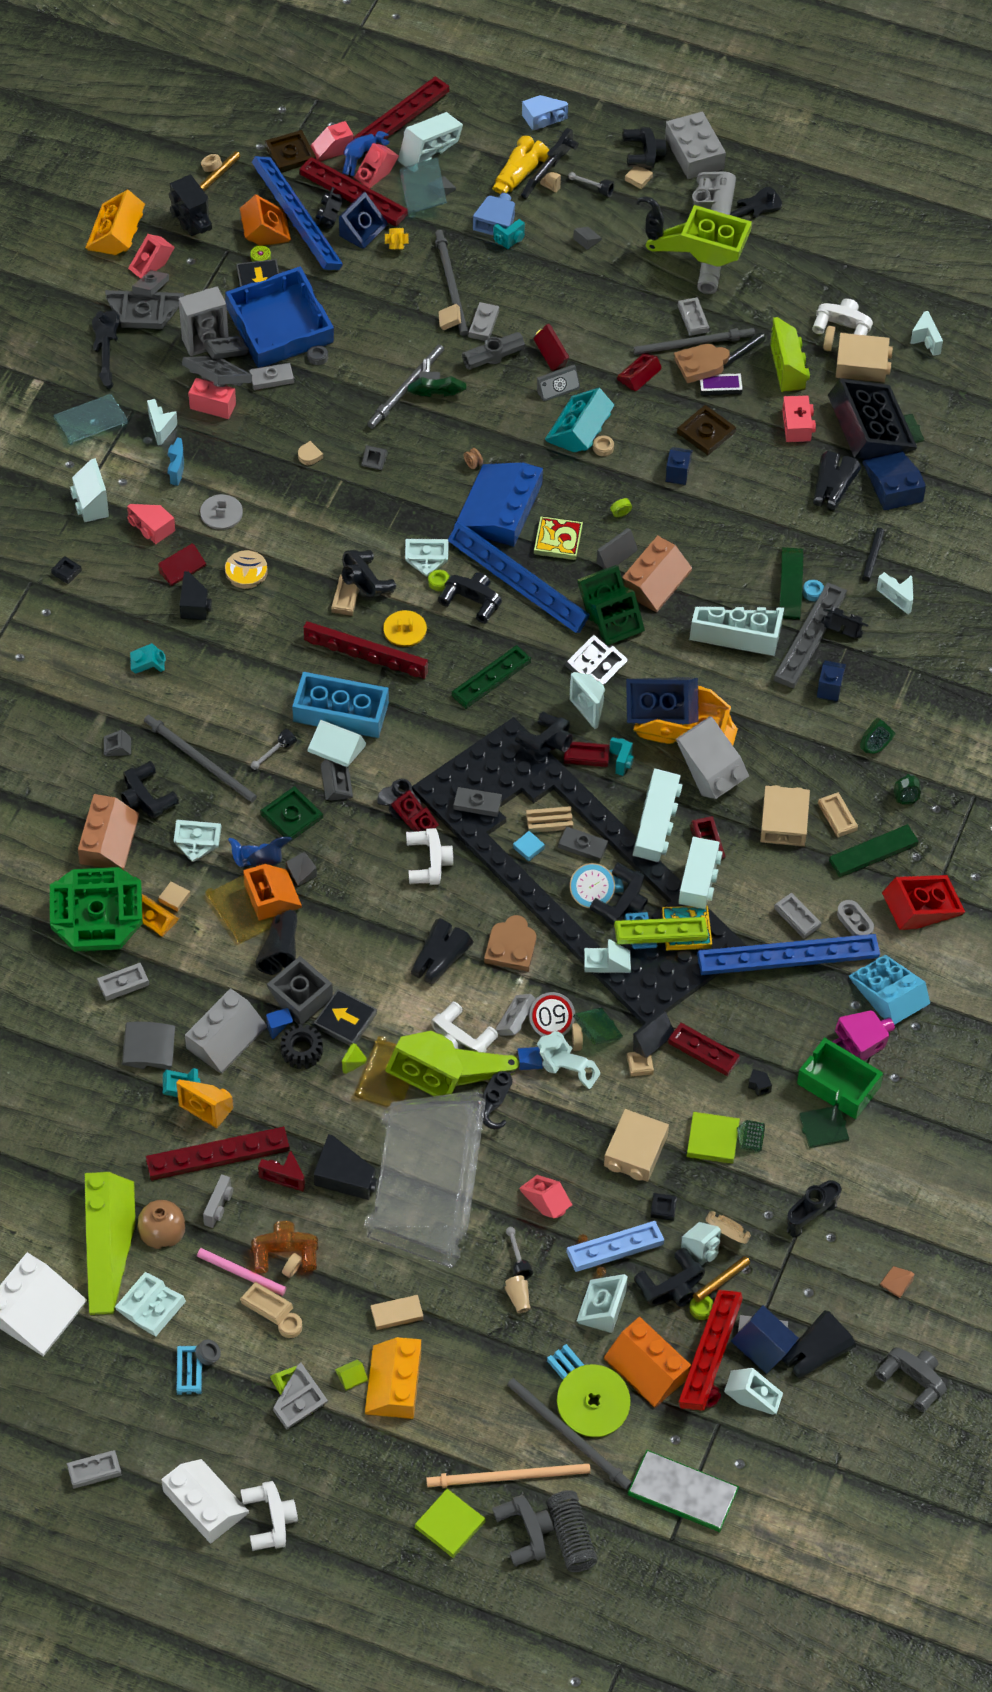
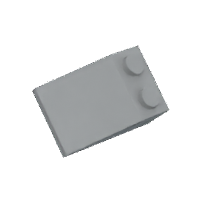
M709 716L676 738L701 796L717 799L749 777L742 758L713 717Z

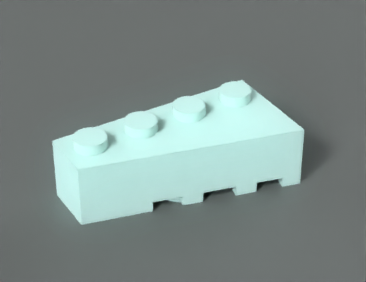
M695 607L689 640L775 656L784 608H776V611L766 610V607H757V610H744V607H735L733 610H725L724 607Z
M654 768L646 794L633 856L659 862L661 854L666 855L669 842H666L665 838L666 835H671L673 823L669 821L671 816L675 817L678 806L677 803H674L675 797L680 796L682 784H679L680 775Z

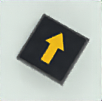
M277 259L236 264L240 287L250 283L261 282L279 274Z
M337 989L315 1020L314 1027L351 1046V1044L358 1042L376 1016L377 1009Z

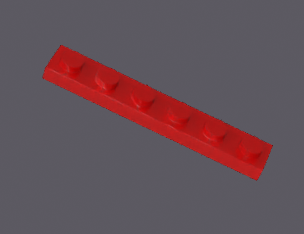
M718 1290L679 1399L680 1408L704 1411L743 1300L741 1292Z

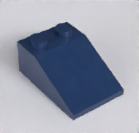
M904 452L863 460L864 467L884 511L924 501L925 482L919 469Z
M698 678L626 679L627 723H647L656 719L676 724L699 722Z

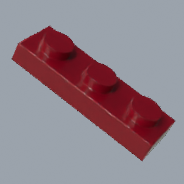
M681 1022L668 1040V1044L727 1077L740 1060L739 1054Z

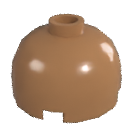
M156 1200L148 1203L138 1216L140 1238L146 1245L155 1249L176 1245L185 1233V1218L181 1209L175 1203L167 1200Z

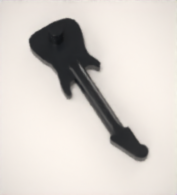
M567 127L555 146L548 151L547 155L549 157L533 177L529 179L521 197L527 199L535 185L552 165L556 166L560 158L571 148L575 150L578 148L579 143L573 140L572 129Z
M765 187L751 198L738 200L737 206L744 207L730 212V215L741 217L753 212V218H757L762 213L780 210L782 201L773 188Z
M114 310L104 313L99 311L92 320V326L96 333L93 348L98 353L102 346V372L99 373V376L108 389H111L114 385L112 373L110 372V340H118L116 329L120 320V315Z

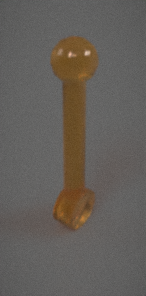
M584 1234L578 1237L579 1243L588 1241L587 1236ZM601 1265L596 1266L597 1274L604 1276L606 1269L601 1267Z

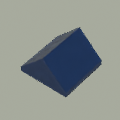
M363 192L339 216V236L362 249L388 225L366 192Z
M762 1305L730 1342L767 1374L788 1353L799 1338Z

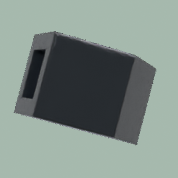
M753 1069L748 1088L755 1090L757 1096L771 1093L772 1084L767 1073Z

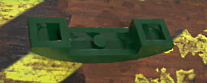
M782 547L779 608H784L783 618L800 619L803 586V549Z

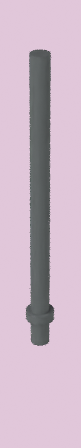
M437 230L435 232L437 239L435 244L440 251L452 303L460 307L461 323L458 324L460 335L466 336L468 335V329L447 250L448 242L444 238L443 231Z
M150 715L144 718V722L152 727L153 732L160 733L251 803L256 800L257 795L166 728L161 720L157 721Z
M512 1378L508 1382V1387L610 1476L609 1479L612 1482L616 1481L625 1490L631 1486L632 1482L622 1474L623 1471L619 1467L616 1469L518 1381Z

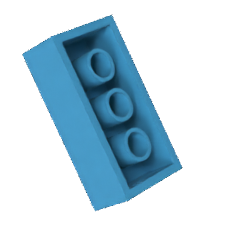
M303 672L292 706L293 722L318 727L320 720H323L359 735L379 738L389 704V688Z

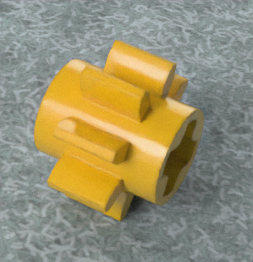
M389 228V234H385V244H389V249H404V244L409 243L408 234H404V228Z

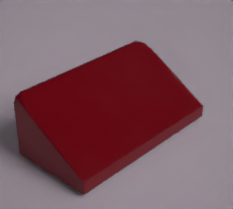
M546 324L535 335L534 341L551 370L556 371L566 366L569 355L552 326Z
M642 354L616 378L631 390L637 391L655 376L662 367L657 356Z
M193 543L158 564L159 573L171 586L183 580L184 571H189L193 574L206 566V562Z

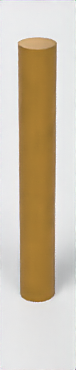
M237 151L229 156L217 170L213 171L200 184L203 191L241 157Z
M746 1256L742 1257L694 1293V1300L697 1302L703 1300L750 1264V1260Z

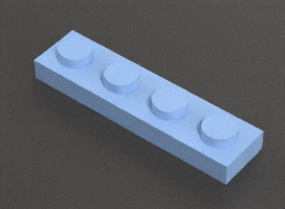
M653 1221L567 1247L566 1253L575 1272L662 1246L664 1245V1238L656 1222Z

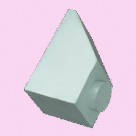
M753 1368L732 1370L724 1391L738 1404L772 1415L777 1414L783 1392Z

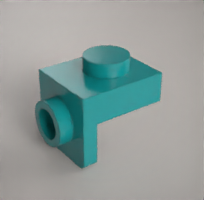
M520 219L506 229L498 224L494 225L493 238L506 249L522 241L525 236V223Z
M152 643L130 652L131 671L135 674L155 667L160 672L165 670V654Z
M612 737L609 752L618 755L615 774L624 776L626 769H630L633 763V743L625 739Z
M193 1068L188 1074L166 1070L163 1073V1094L178 1097L176 1083L179 1079L201 1083L200 1078H198V1069Z

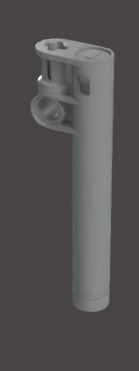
M730 172L699 173L697 176V183L699 185L692 194L694 205L730 215L736 183L735 175ZM701 263L697 287L700 292L713 294L717 291L721 266L717 267Z

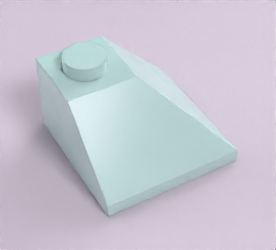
M573 672L570 681V701L591 726L596 729L599 726L605 688L592 675Z

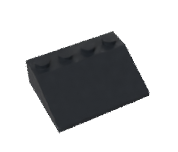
M841 378L829 392L828 398L854 458L871 459L917 449V445L890 385Z

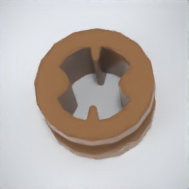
M472 448L470 452L464 453V460L471 469H475L477 465L481 466L483 464V458L477 449Z

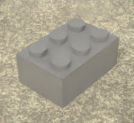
M703 111L666 121L665 139L687 179L697 177L701 172H716L724 169L726 152Z
M218 286L179 298L181 335L190 356L207 352L203 346L205 340L228 337L227 307Z

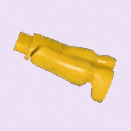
M530 136L520 137L517 141V147L514 148L506 165L495 179L496 183L492 189L499 194L512 192L538 166V161H546L549 157L547 155L549 151L547 146L538 140L534 144V140Z

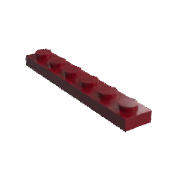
M433 77L355 135L353 140L369 134H373L375 137L378 131L389 134L383 138L387 139L450 92V86L438 77Z
M312 157L299 169V174L329 191L334 187L333 193L341 195L342 198L351 203L363 192H366L385 220L395 227L408 215L407 208Z
M306 621L303 627L304 640L313 645L317 644L327 647L332 651H339L354 658L358 657L367 660L372 664H380L395 671L405 672L413 677L425 679L428 674V659Z
M283 1126L146 1156L150 1180L152 1181L290 1151L285 1127Z

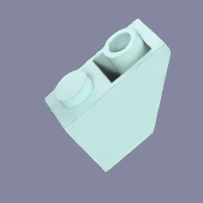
M698 1222L682 1236L681 1248H686L692 1258L701 1265L707 1261L711 1262L719 1253L721 1229L718 1226Z

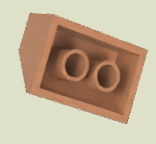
M657 535L623 575L622 580L625 587L635 592L638 603L657 613L689 575L692 567L676 545Z
M94 794L78 847L80 864L100 868L119 867L124 870L139 819V813L116 797Z

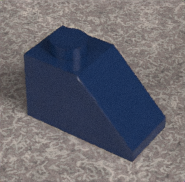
M676 447L670 449L665 482L686 485L693 450Z
M824 661L818 685V698L839 700L846 664Z

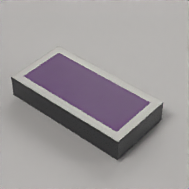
M718 374L699 380L701 396L742 394L741 374Z

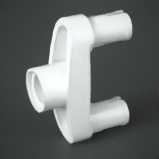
M843 299L840 305L828 303L819 305L816 312L817 318L812 330L816 334H823L828 321L855 329L854 334L867 335L871 330L873 321L867 315L857 311L859 308L857 302L852 299Z
M436 828L419 832H406L407 846H430L431 861L429 869L409 870V884L430 883V885H439L442 866L453 865L452 845L441 846Z
M454 1001L441 1014H437L431 1020L432 1027L436 1033L442 1034L451 1040L455 1049L486 1053V1049L498 1038L497 1031L490 1026L477 1039H473L452 1024L462 1013V1007Z
M273 1481L264 1482L262 1486L241 1489L243 1505L264 1500L266 1503L268 1502L273 1524L272 1532L250 1536L252 1551L275 1547V1549L285 1547V1524L298 1522L294 1499L281 1502Z

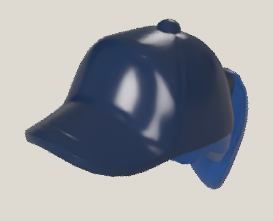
M280 837L273 840L270 844L241 846L237 840L233 838L228 839L232 846L234 861L240 867L250 865L256 867L263 864L278 865L282 861L281 849L292 840L291 837Z

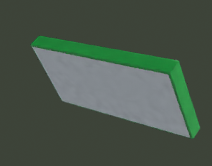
M646 1450L629 1488L628 1496L721 1532L739 1486Z

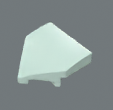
M406 539L405 561L427 577L432 571L439 569L448 562V539Z
M176 820L174 843L194 862L219 847L222 826L219 823Z

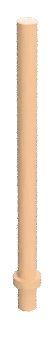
M590 1464L446 1476V1473H442L441 1476L426 1477L427 1487L442 1486V1489L450 1485L589 1474Z

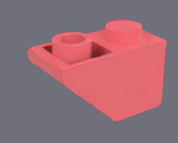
M373 143L354 178L368 188L373 187L391 172L399 155L384 145Z
M130 504L127 506V519L129 523L139 528L143 536L155 544L175 532L174 517L161 505Z

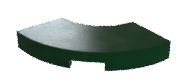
M452 376L437 380L421 377L408 385V392L425 397H431V394H444V397L451 396L466 390V383Z

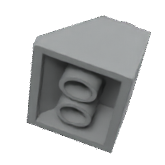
M230 988L185 1034L186 1049L222 1074L267 1028V1025L250 1002Z

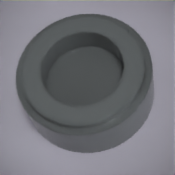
M323 346L311 347L307 352L308 361L313 365L326 363L328 360L327 349Z
M206 1339L196 1346L195 1354L202 1364L212 1365L219 1360L221 1351L216 1342Z

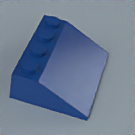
M526 463L483 464L457 522L463 523L482 538L514 547L542 486L543 468Z

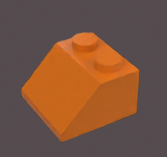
M254 195L240 207L244 236L248 241L254 242L259 246L291 241L286 213L282 208L258 195Z

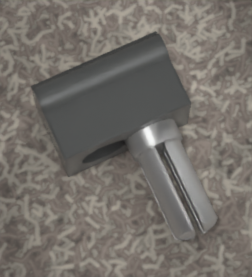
M424 359L423 371H419V378L440 379V372H430V359L427 360L426 370V359Z

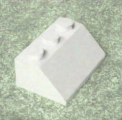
M202 1459L180 1464L161 1479L163 1492L210 1544L249 1514V1510Z

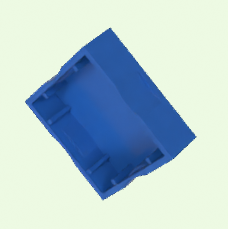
M301 266L276 274L264 281L250 283L225 292L227 311L245 345L248 347L257 368L302 354L311 347L325 346L334 342V327L324 308L315 298L312 286Z

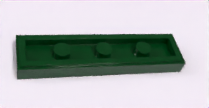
M517 645L454 689L452 697L465 709L469 708L530 664L531 657Z
M907 824L829 857V862L838 876L843 877L918 845L919 840Z

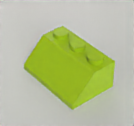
M773 317L770 346L781 392L806 389V381L810 380L809 369L805 368V352H801L802 338L798 337L796 328L778 317Z

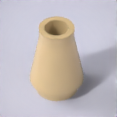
M522 1275L507 1279L505 1281V1290L514 1304L517 1313L529 1311L531 1307L529 1304L528 1281L524 1280Z

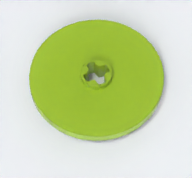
M583 1365L572 1370L561 1382L557 1393V1408L563 1422L574 1432L585 1437L599 1438L615 1432L624 1423L630 1410V1394L627 1385L615 1371L602 1365ZM589 1396L592 1398L597 1396L599 1398L598 1406L588 1404Z

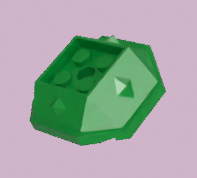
M119 867L73 869L58 881L56 880L50 884V927L74 951L121 949L143 924L141 880Z

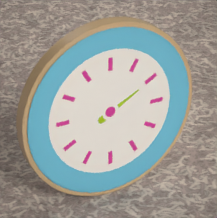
M596 863L582 865L573 873L570 880L572 897L578 904L586 908H590L595 897L607 904L615 891V881L611 872L606 867Z

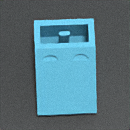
M887 955L877 958L872 963L849 975L850 980L877 1013L884 1019L891 1018L894 1024L930 1004L926 982Z

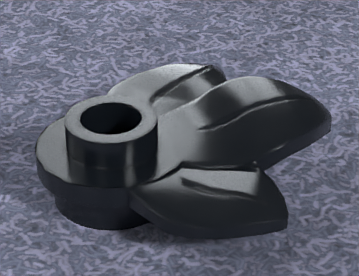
M401 778L394 781L391 787H385L380 791L377 803L389 806L390 814L399 820L402 818L392 807V802L408 790L413 793L420 804L421 799L413 792L411 783L407 779Z

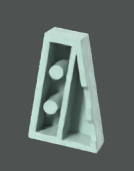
M445 112L407 127L404 131V138L397 161L415 173L418 171V166L424 161L429 163L432 161L431 156L437 152L443 153L459 141L463 124Z
M697 837L692 838L680 889L679 904L706 909L707 902L712 901L714 888L711 886L712 883H716L718 869L716 867L717 864L720 865L722 851H719L720 842Z

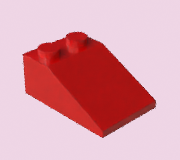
M948 875L895 877L882 892L899 930L919 929L965 913Z

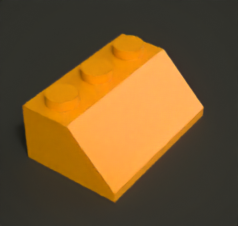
M128 189L104 202L85 248L90 251L112 255L129 250L132 245L133 235L138 230V222L143 216L142 211L145 203Z
M396 1337L373 1345L365 1406L366 1415L414 1419L421 1360V1339Z

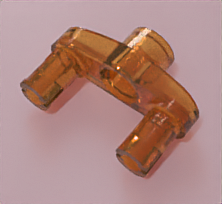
M276 1222L273 1225V1233L260 1235L251 1240V1251L254 1253V1270L256 1273L268 1272V1252L302 1251L303 1270L314 1271L317 1269L316 1251L318 1250V1238L312 1234L295 1232L293 1222Z

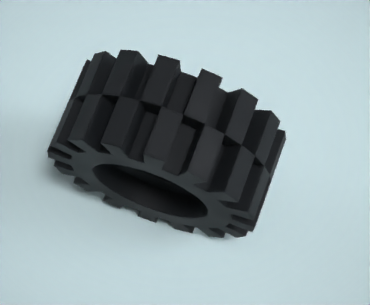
M298 1024L297 1029L293 1025L291 1026V1031L288 1029L285 1031V1035L281 1037L282 1058L284 1057L286 1064L290 1062L291 1067L297 1064V1069H301V1065H305V1069L309 1068V1063L314 1066L316 1065V1060L320 1061L323 1054V1042L320 1032L317 1033L315 1027L310 1030V1025L306 1024V1027L303 1028L302 1024ZM305 1041L311 1047L305 1052H298L293 1049V1045L296 1042Z

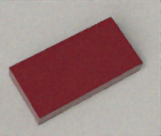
M572 741L569 749L564 754V763L608 767L610 745Z

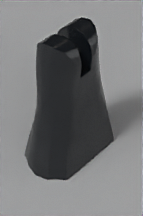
M826 451L821 455L813 497L814 505L822 507L825 498H828L827 509L834 511L838 507L861 469V465L856 458L843 456L839 466L840 454Z
M288 910L281 915L273 917L268 937L255 961L256 968L259 971L274 975L281 972L282 967L286 968L296 960L295 933L297 929V914L294 910Z
M441 918L436 919L413 965L411 974L421 978L428 969L424 981L430 985L434 984L473 945L472 937L460 928L455 927L452 930V925Z
M824 1310L807 1331L795 1342L788 1353L782 1358V1361L790 1367L802 1357H805L792 1370L798 1378H801L826 1362L855 1348L856 1342L853 1336L831 1312Z

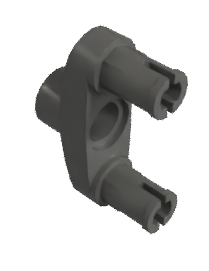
M895 1347L887 1355L886 1361L875 1372L879 1380L886 1382L897 1369H901L926 1388L914 1401V1406L923 1413L936 1399H940L947 1391L942 1379L934 1372V1369L939 1365L937 1359L926 1350H922L916 1357L901 1348Z
M522 1494L513 1497L512 1501L492 1508L497 1522L515 1515L521 1516L531 1540L530 1545L509 1552L514 1567L534 1559L539 1561L546 1558L542 1535L554 1531L547 1509L534 1513L529 1502Z

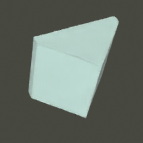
M320 720L307 752L348 767L364 749L366 742L359 734Z
M622 1274L590 1280L577 1322L613 1333L626 1294L628 1276Z

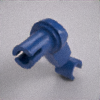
M378 131L375 137L373 134L355 138L348 143L343 152L346 159L342 173L354 176L357 160L362 157L364 152L370 149L373 143L376 144L378 142L382 145H388L390 141L383 138L389 134Z

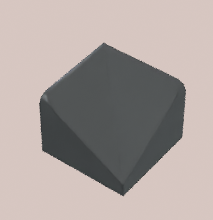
M305 852L286 862L289 876L297 886L317 877V868Z

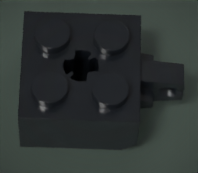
M189 174L171 182L169 192L171 200L170 212L174 218H178L184 231L187 230L191 237L212 230V223L209 219L208 196L193 176Z

